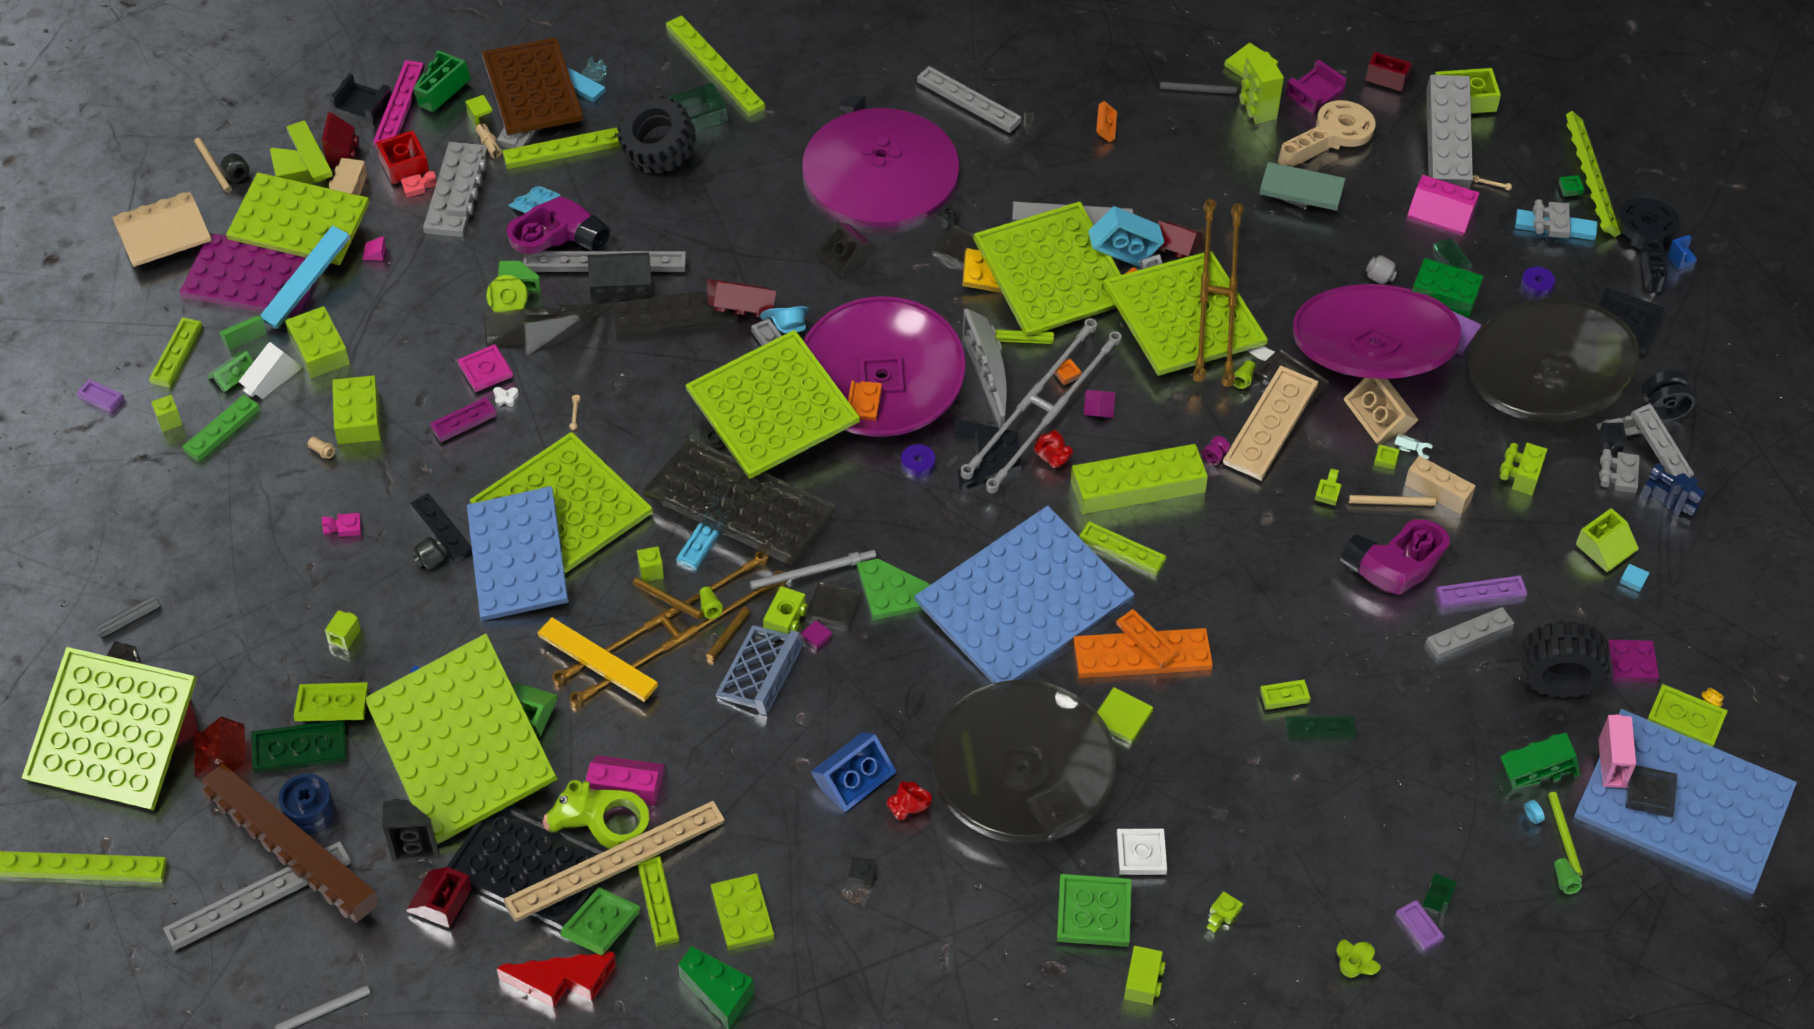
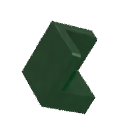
M1434 873L1422 907L1444 916L1457 882Z

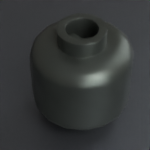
M235 153L226 155L220 164L221 172L231 182L243 181L250 171L246 160Z
M427 537L414 547L416 555L413 558L420 568L424 565L426 568L432 569L445 559V552L447 550L438 538Z

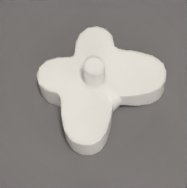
M496 387L493 390L498 407L503 404L512 407L514 400L518 397L517 388H510L506 391Z

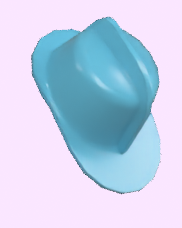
M797 306L769 309L762 312L760 317L762 320L769 318L782 333L787 334L793 330L799 333L806 329L805 316L809 314V308Z

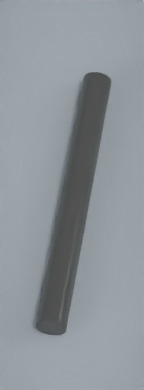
M1160 82L1161 90L1221 94L1237 93V87Z

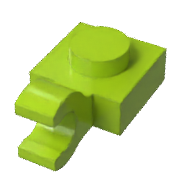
M1331 468L1328 479H1320L1315 496L1316 501L1336 506L1342 485L1336 483L1339 470Z
M1223 891L1210 908L1212 915L1208 920L1210 923L1206 928L1215 933L1223 921L1230 925L1242 910L1243 903Z

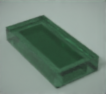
M1452 238L1433 245V250L1445 264L1466 271L1472 269L1473 264Z

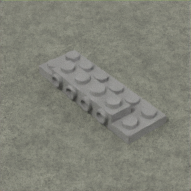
M458 142L448 143L423 226L424 233L464 237L469 216L474 211L473 202L478 197L477 188L482 184V171L486 170V157L488 153L486 145Z

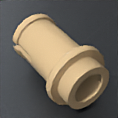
M316 436L311 437L307 443V447L319 453L323 459H330L335 454L333 444L325 443Z

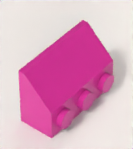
M1422 175L1407 218L1464 235L1476 209L1479 192Z
M596 755L590 762L585 781L590 782V788L595 790L633 792L646 805L656 806L665 764Z

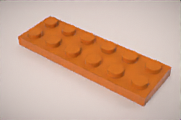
M1206 628L1157 631L1178 651V657L1162 668L1125 633L1074 636L1073 644L1078 678L1212 670L1213 664Z

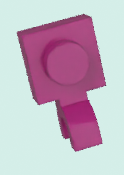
M359 513L337 514L338 520L332 517H322L323 534L338 532L339 537L361 535Z

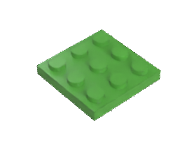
M1060 874L1057 942L1129 947L1131 879Z

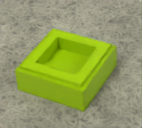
M1379 444L1374 465L1395 470L1400 449Z

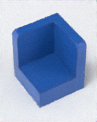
M1690 235L1672 241L1668 258L1678 270L1695 265L1697 258L1689 249L1692 240Z

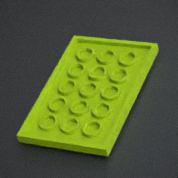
M257 172L226 236L228 240L307 258L333 225L350 236L348 242L331 261V264L340 265L370 201L368 197Z

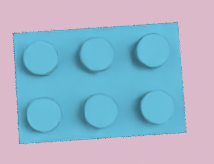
M1115 206L1088 231L1093 249L1138 267L1140 266L1139 260L1150 257L1164 243L1159 224Z

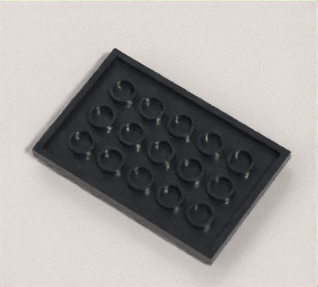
M510 805L476 823L447 867L469 875L472 888L504 903V898L608 849L564 829L557 833H549L543 826V819ZM599 883L548 906L531 916L558 929H562L591 897Z

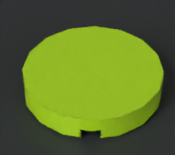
M502 275L495 278L488 286L486 298L493 311L500 315L511 316L523 310L527 303L528 292L526 286L517 277Z

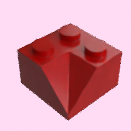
M413 130L376 142L379 159L391 184L399 183L403 178L418 174L423 175L429 172L427 156Z

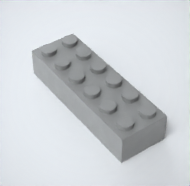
M1430 75L1426 86L1429 177L1469 189L1473 181L1470 76Z

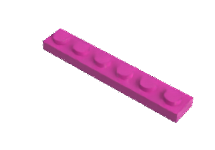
M405 60L373 140L375 148H377V141L399 135L415 94L413 88L425 69L424 63Z

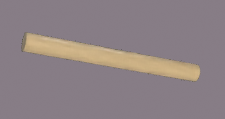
M196 138L194 143L225 193H230L232 188L201 138Z
M1349 495V504L1435 506L1436 498Z

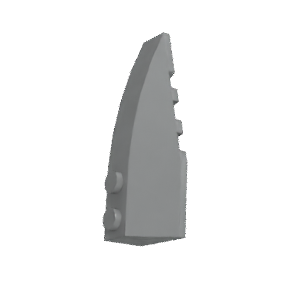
M964 309L963 338L999 428H1001L1005 423L1007 398L1001 344L999 340L996 341L994 326L989 324L986 317L970 309Z

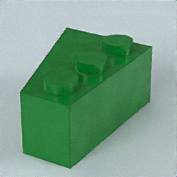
M1567 733L1554 734L1549 739L1541 742H1532L1527 747L1519 750H1510L1505 755L1500 756L1512 789L1537 785L1541 783V779L1551 777L1554 781L1561 780V775L1573 773L1574 777L1581 776L1577 755Z

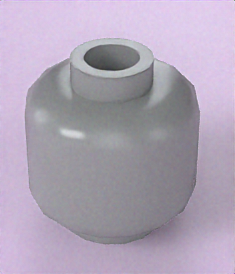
M1382 255L1376 258L1372 257L1365 270L1368 272L1367 276L1369 279L1384 285L1388 281L1392 282L1397 274L1395 262Z

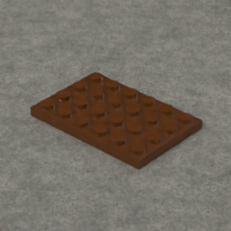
M557 37L482 51V58L507 135L583 121V114Z

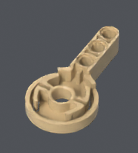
M1344 100L1329 102L1319 110L1315 128L1282 144L1278 163L1294 167L1328 150L1329 147L1339 150L1340 146L1356 147L1363 145L1373 136L1376 125L1375 119L1365 107L1357 103Z

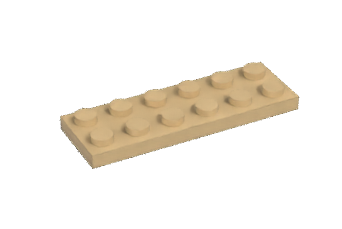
M1280 365L1223 459V464L1262 481L1315 392L1318 381Z

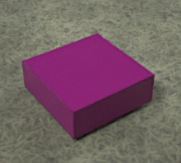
M817 620L801 632V638L816 650L832 637V632Z

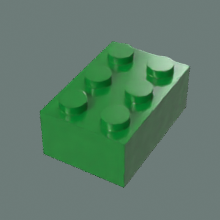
M1425 258L1412 292L1429 295L1442 302L1451 311L1469 319L1480 291L1483 276Z

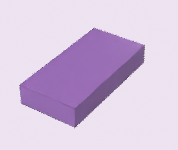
M91 379L76 393L78 398L110 413L124 400L123 394Z
M1417 900L1397 910L1396 915L1423 951L1444 940L1445 936Z

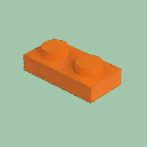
M1103 101L1098 106L1096 132L1099 136L1111 142L1115 139L1117 111L1107 102Z

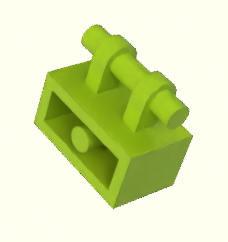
M1511 443L1505 452V462L1500 467V478L1507 480L1509 476L1514 477L1512 490L1533 496L1547 448L1526 443L1522 454L1517 451L1519 446L1516 443ZM1513 462L1519 463V468L1514 467Z

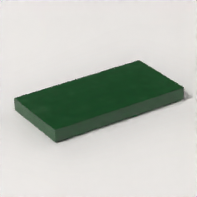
M344 720L251 731L252 769L254 774L347 762Z

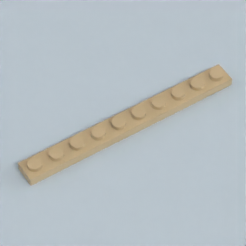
M711 801L504 898V904L514 922H517L723 824L725 819L714 801Z

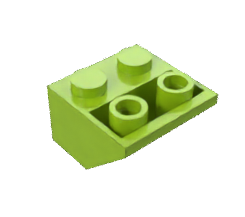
M1612 508L1582 528L1576 545L1607 573L1638 551V546L1628 522Z

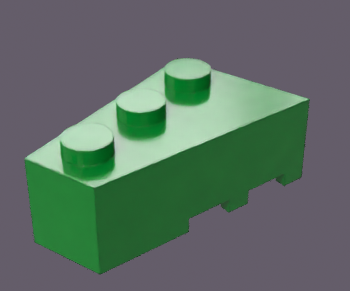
M439 50L435 53L436 58L434 61H430L428 64L429 69L427 72L421 75L413 88L419 107L431 112L438 109L471 80L466 61Z
M693 946L688 949L678 964L680 979L709 1007V1010L723 1022V1025L730 1029L754 993L753 978Z

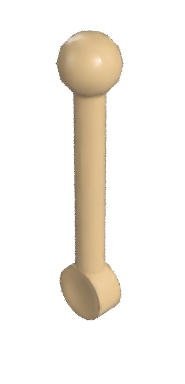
M1473 175L1472 183L1481 182L1505 188L1507 191L1512 189L1510 183L1502 184Z
M579 395L572 396L574 405L572 423L569 425L571 430H576L578 427L576 417L578 403L580 402Z

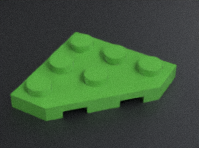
M880 559L857 563L858 573L873 620L923 610L914 598L916 594L931 584Z

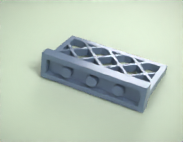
M752 625L716 692V697L721 700L756 708L759 714L767 715L803 647L800 633L791 630L790 634ZM756 634L764 635L766 638L756 643L753 642ZM779 639L785 641L783 645L776 648L772 645V642ZM769 644L771 650L759 654L757 649ZM755 651L757 656L744 660L743 657L746 653ZM774 655L775 661L765 665L763 659ZM760 661L762 667L750 672L748 666ZM745 667L747 673L735 678V672ZM766 673L764 680L755 682L753 677ZM751 679L753 685L743 689L740 688L738 683ZM736 685L738 691L731 694L725 693L727 688ZM754 690L757 691V695L754 700L745 698L744 696L745 694L752 692Z

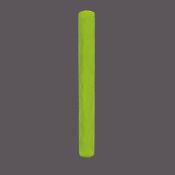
M1550 792L1548 794L1549 801L1569 863L1578 875L1582 876L1581 866L1557 792Z

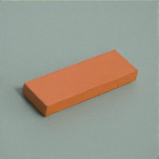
M1134 609L1116 621V625L1160 668L1178 657V651Z

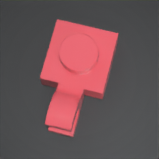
M434 171L427 172L422 178L418 174L401 179L406 198L426 193V188H433L437 183Z

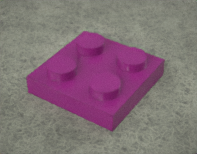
M1608 640L1612 682H1658L1659 674L1653 641Z

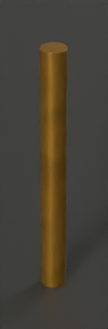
M638 577L633 580L634 586L699 620L704 617L703 611Z

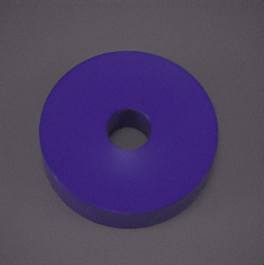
M1543 267L1528 268L1523 273L1521 280L1523 289L1534 296L1549 294L1555 284V277L1552 272Z
M911 445L901 455V466L909 475L925 476L935 467V454L925 445Z

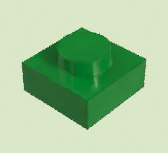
M1579 175L1559 178L1558 183L1564 197L1583 195L1584 187Z

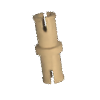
M482 123V126L479 124L475 131L482 141L481 144L487 146V150L492 158H495V155L498 158L502 154V150L496 143V137L490 133L486 124Z

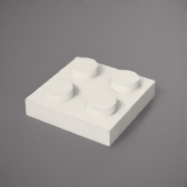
M1117 829L1119 875L1167 874L1164 829Z

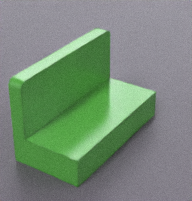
M254 316L220 331L219 334L230 351L266 335L267 332L263 318L261 316Z
M247 351L239 352L206 376L208 379L214 378L224 392L239 382L254 361Z

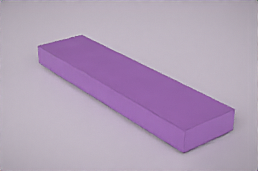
M1521 575L1439 586L1435 590L1441 609L1525 598L1527 596Z

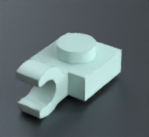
M1401 434L1397 435L1395 444L1399 445L1398 449L1406 452L1416 450L1419 456L1429 459V455L1423 453V448L1428 447L1432 449L1433 445L1431 443L1420 442Z

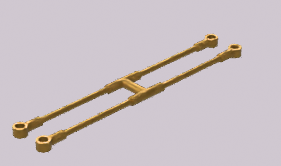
M1207 199L1203 207L1206 212L1204 268L1201 276L1199 348L1196 368L1192 377L1195 381L1202 382L1206 376L1203 350L1208 294L1229 296L1227 361L1225 362V371L1221 383L1224 386L1230 387L1235 380L1232 347L1238 282L1236 278L1238 235L1244 207L1236 203L1231 209L1234 235L1229 288L1209 285L1210 274L1208 269L1211 222L1213 221L1216 201Z
M763 550L758 551L755 558L709 587L713 591L743 572H748L758 565L765 566L769 562L768 553ZM776 571L773 575L784 573V571ZM786 581L757 588L756 590L752 591L751 593L747 594L746 596L742 597L741 599L722 609V613L719 617L723 616L724 614L728 613L734 608L740 606L741 604L745 603L746 601L750 600L751 598L755 597L761 592H766L767 590L773 588L776 585L783 586L786 583ZM697 593L684 602L691 604L700 598V594ZM672 606L604 649L610 652L645 630L648 631L662 623L673 637L662 643L657 649L630 664L636 668L659 653L666 652L698 633L699 629L719 617L715 619L707 618L699 624L692 625L680 632L669 618L681 612V610ZM579 663L572 665L564 671H555L552 674L554 685L563 686L566 683V679L578 673L585 665ZM605 679L582 692L571 693L569 696L571 706L574 708L581 707L584 700L597 693L599 689L611 683V681Z

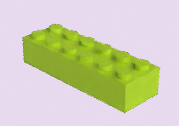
M1196 444L1073 465L1071 471V484L1082 515L1204 493L1208 479Z

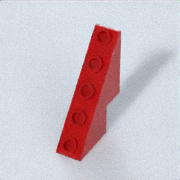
M606 951L603 955L577 954L568 958L553 957L544 961L529 960L521 964L505 963L497 967L499 980L554 1008L566 989L592 1001L616 966L615 953Z

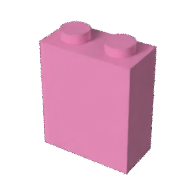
M1620 714L1608 715L1600 734L1599 751L1602 787L1626 788L1636 766L1631 716Z

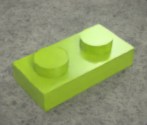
M1304 679L1260 687L1261 697L1266 710L1310 702V695Z

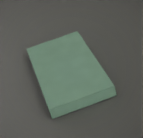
M1268 162L1259 194L1337 211L1345 178Z

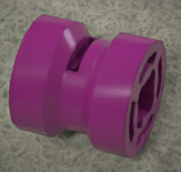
M1215 436L1210 441V444L1202 450L1201 454L1207 463L1215 466L1221 462L1223 456L1228 453L1231 447L1225 438Z

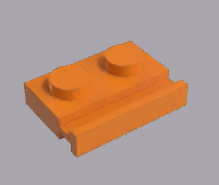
M854 380L851 381L848 402L860 419L876 421L882 383L864 381L856 383Z

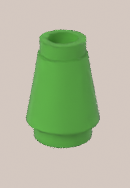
M1560 858L1555 861L1554 866L1560 890L1564 891L1565 894L1578 892L1582 887L1581 877L1566 858Z

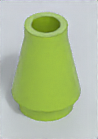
M1245 361L1233 373L1235 375L1233 385L1236 388L1245 389L1251 385L1256 368L1254 362Z
M703 587L699 591L701 611L704 612L706 618L715 619L721 615L723 605L713 593L711 587Z

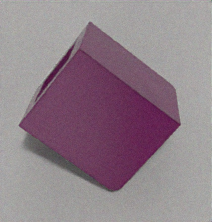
M1086 390L1084 415L1113 417L1115 392Z

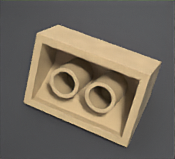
M1364 378L1343 399L1376 444L1396 438L1398 434H1405L1419 420L1388 379Z

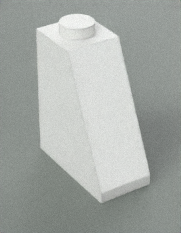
M269 342L239 382L245 386L243 391L251 397L257 395L264 399L300 371L303 366Z

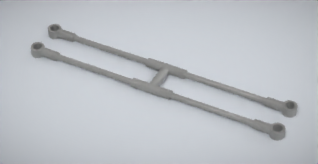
M1094 319L1085 320L1084 328L1076 336L1075 341L1042 380L1036 383L1018 404L1015 412L982 451L975 455L969 464L961 467V477L964 479H971L973 477L974 470L981 463L984 455L1016 417L1030 403H1033L1048 411V413L1007 465L1000 469L994 478L987 480L986 490L989 493H996L999 489V484L1006 477L1009 469L1038 434L1056 417L1068 402V398L1103 356L1108 354L1114 346H1118L1121 343V334L1116 331L1109 334V340L1101 348L1098 356L1067 393L1061 396L1055 405H1052L1037 395L1043 389V385L1080 341L1082 342L1089 333L1096 331L1097 322Z

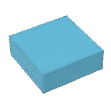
M1629 564L1620 580V584L1640 592L1648 578L1649 572Z

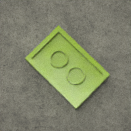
M368 682L299 684L294 710L295 722L364 720L367 704L365 699L369 692Z
M1662 684L1647 720L1713 747L1728 710Z
M757 873L711 884V891L727 950L774 939V932Z

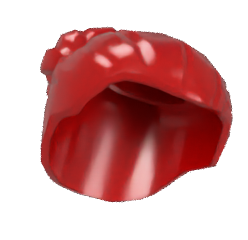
M1056 430L1039 436L1035 442V453L1041 459L1049 462L1053 468L1061 467L1073 455V449L1070 446H1066L1063 436Z
M901 781L897 793L887 799L886 805L896 819L901 821L907 818L908 814L919 813L927 809L932 803V795L927 790L919 787L914 781Z

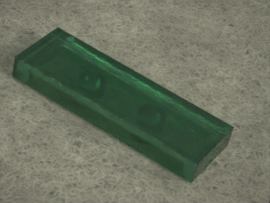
M1354 716L1286 717L1285 719L1287 740L1356 739Z

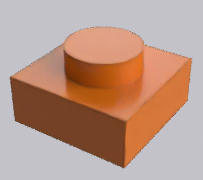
M1068 359L1059 366L1054 374L1063 385L1077 380L1082 375V372L1071 359Z

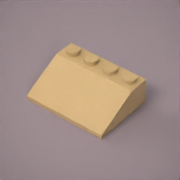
M191 192L179 193L174 197L161 199L156 203L140 206L135 210L122 212L112 217L118 236L133 267L212 241Z

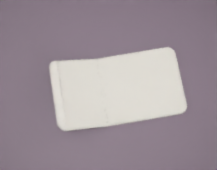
M1265 346L1247 350L1266 362L1277 354V352Z

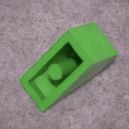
M499 261L498 277L502 275L515 276L523 282L528 293L541 292L539 276L521 261Z

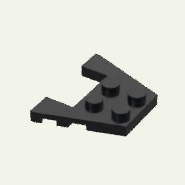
M953 419L954 439L976 438L978 454L1000 429L961 419ZM1006 429L984 455L979 468L974 470L971 479L962 478L961 469H958L959 489L967 488V485L972 483H983L985 479L994 477L1000 469H1003L1020 449L1018 432ZM1021 457L1009 469L1007 475L1021 471Z

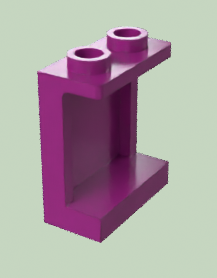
M1318 59L1315 61L1314 69L1297 81L1291 78L1287 82L1285 95L1315 115L1322 106L1332 102L1344 93L1347 79Z

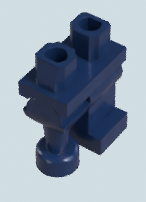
M1657 463L1652 469L1640 496L1646 500L1649 497L1658 500L1667 509L1674 510L1673 513L1677 516L1682 511L1693 516L1706 491L1696 486L1699 480L1695 477L1690 479L1684 473L1674 476L1665 472V467Z

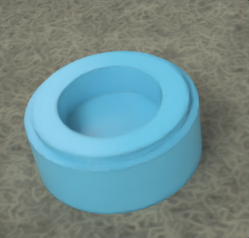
M1535 800L1524 804L1525 813L1532 823L1538 824L1545 820L1543 810Z

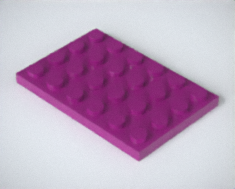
M209 233L212 241L203 244L179 293L182 298L263 312L306 258L228 240L227 236ZM310 289L287 317L292 318L299 315Z

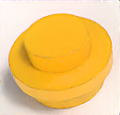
M1708 688L1707 691L1702 692L1703 701L1718 707L1723 705L1722 700L1724 696L1718 691Z

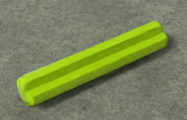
M995 330V339L1000 342L1053 344L1054 333L1043 331L1025 337L1023 331Z

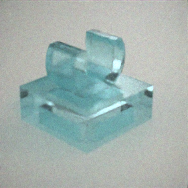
M591 57L587 61V66L582 70V75L600 82L608 73V66L603 65L604 63L601 59L594 63V58Z

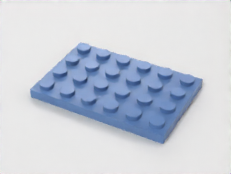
M552 486L467 505L479 612L482 621L569 602Z

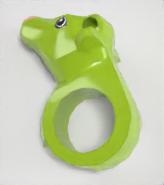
M571 780L566 789L560 794L553 808L544 815L543 826L549 833H557L564 828L588 826L599 843L611 849L647 832L649 810L645 802L633 792L595 790L590 788V782L583 781L582 783L579 780ZM623 806L635 813L639 826L629 834L619 835L607 828L603 815L613 807Z

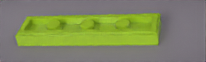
M306 121L286 126L287 132L313 182L332 177V171Z
M182 317L149 377L151 384L170 388L203 326L201 321Z
M1088 521L1079 535V538L1085 544L1155 576L1166 561L1165 555Z
M652 857L637 865L655 945L658 947L680 941L661 857Z

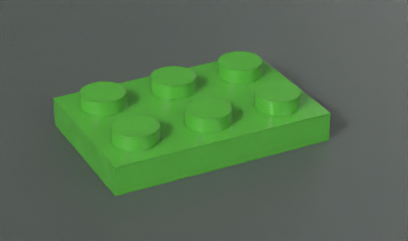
M599 887L561 929V936L597 954L603 955L639 914L640 906Z

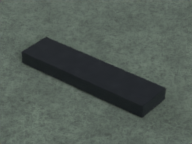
M429 493L410 502L411 509L434 538L440 540L447 550L446 553L455 564L473 555L471 545Z

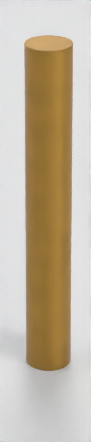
M743 607L711 647L706 654L708 659L713 660L749 615L750 610L747 607Z

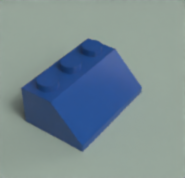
M862 732L810 772L821 791L843 812H846L897 771L876 734Z

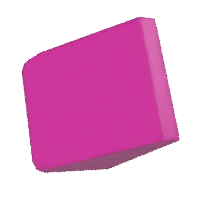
M379 237L365 244L363 260L383 261L386 249L384 237Z

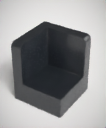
M1602 423L1597 435L1600 454H1603L1604 449H1610L1611 454H1618V452L1623 451L1627 441L1624 423Z

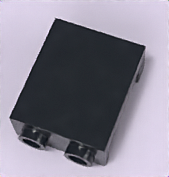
M349 74L341 82L339 88L332 93L330 102L334 113L374 126L386 110L392 93L390 86L384 84L379 90L355 83L353 75Z

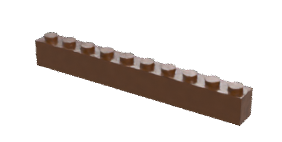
M223 763L201 779L203 786L202 794L208 801H214L223 814L228 813L237 826H243L251 838L254 840L257 838L261 841L263 847L268 852L272 851L275 853L283 865L288 864L298 878L303 877L312 890L315 892L318 890L322 893L324 899L330 905L335 904L345 918L350 917L357 923L378 906L376 892Z

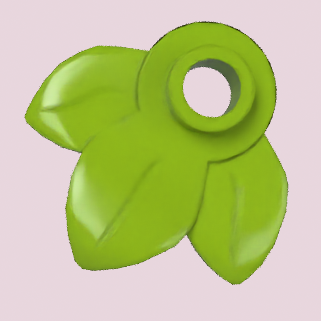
M1346 939L1339 942L1336 952L1341 959L1339 962L1340 970L1345 976L1353 978L1361 973L1374 975L1381 969V965L1372 960L1375 949L1370 943L1359 942L1354 946Z

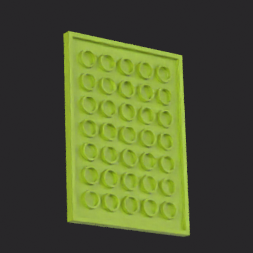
M486 633L372 693L365 699L411 803L431 819L437 844L558 780Z

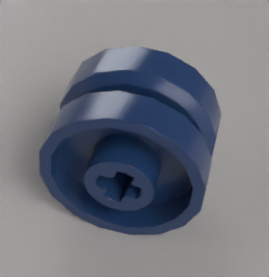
M314 774L294 776L284 783L279 792L278 801L282 813L306 834L322 831L330 825L334 818L335 805L328 783L320 776Z

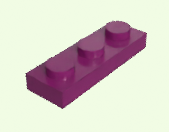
M485 397L431 422L430 427L441 443L496 417L497 413L490 401Z

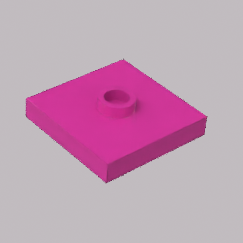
M495 344L457 359L459 367L475 392L513 377L512 370Z

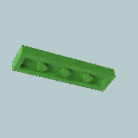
M242 395L183 445V451L200 462L260 410L259 404Z

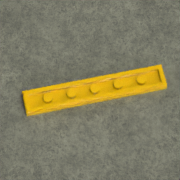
M552 617L538 631V637L643 702L658 687L657 681Z

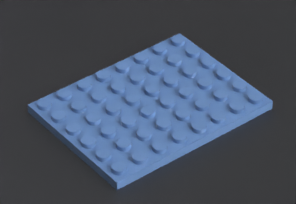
M1046 506L916 594L914 600L1001 692L1071 643L1074 636H1081L1132 600L1134 593L1049 506Z
M1621 709L1620 715L1632 717L1636 766L1627 787H1602L1599 758L1574 818L1753 895L1797 782Z

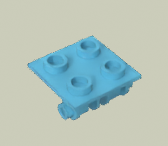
M537 186L532 188L528 194L515 198L514 202L508 206L527 213L535 206L559 197L560 194Z

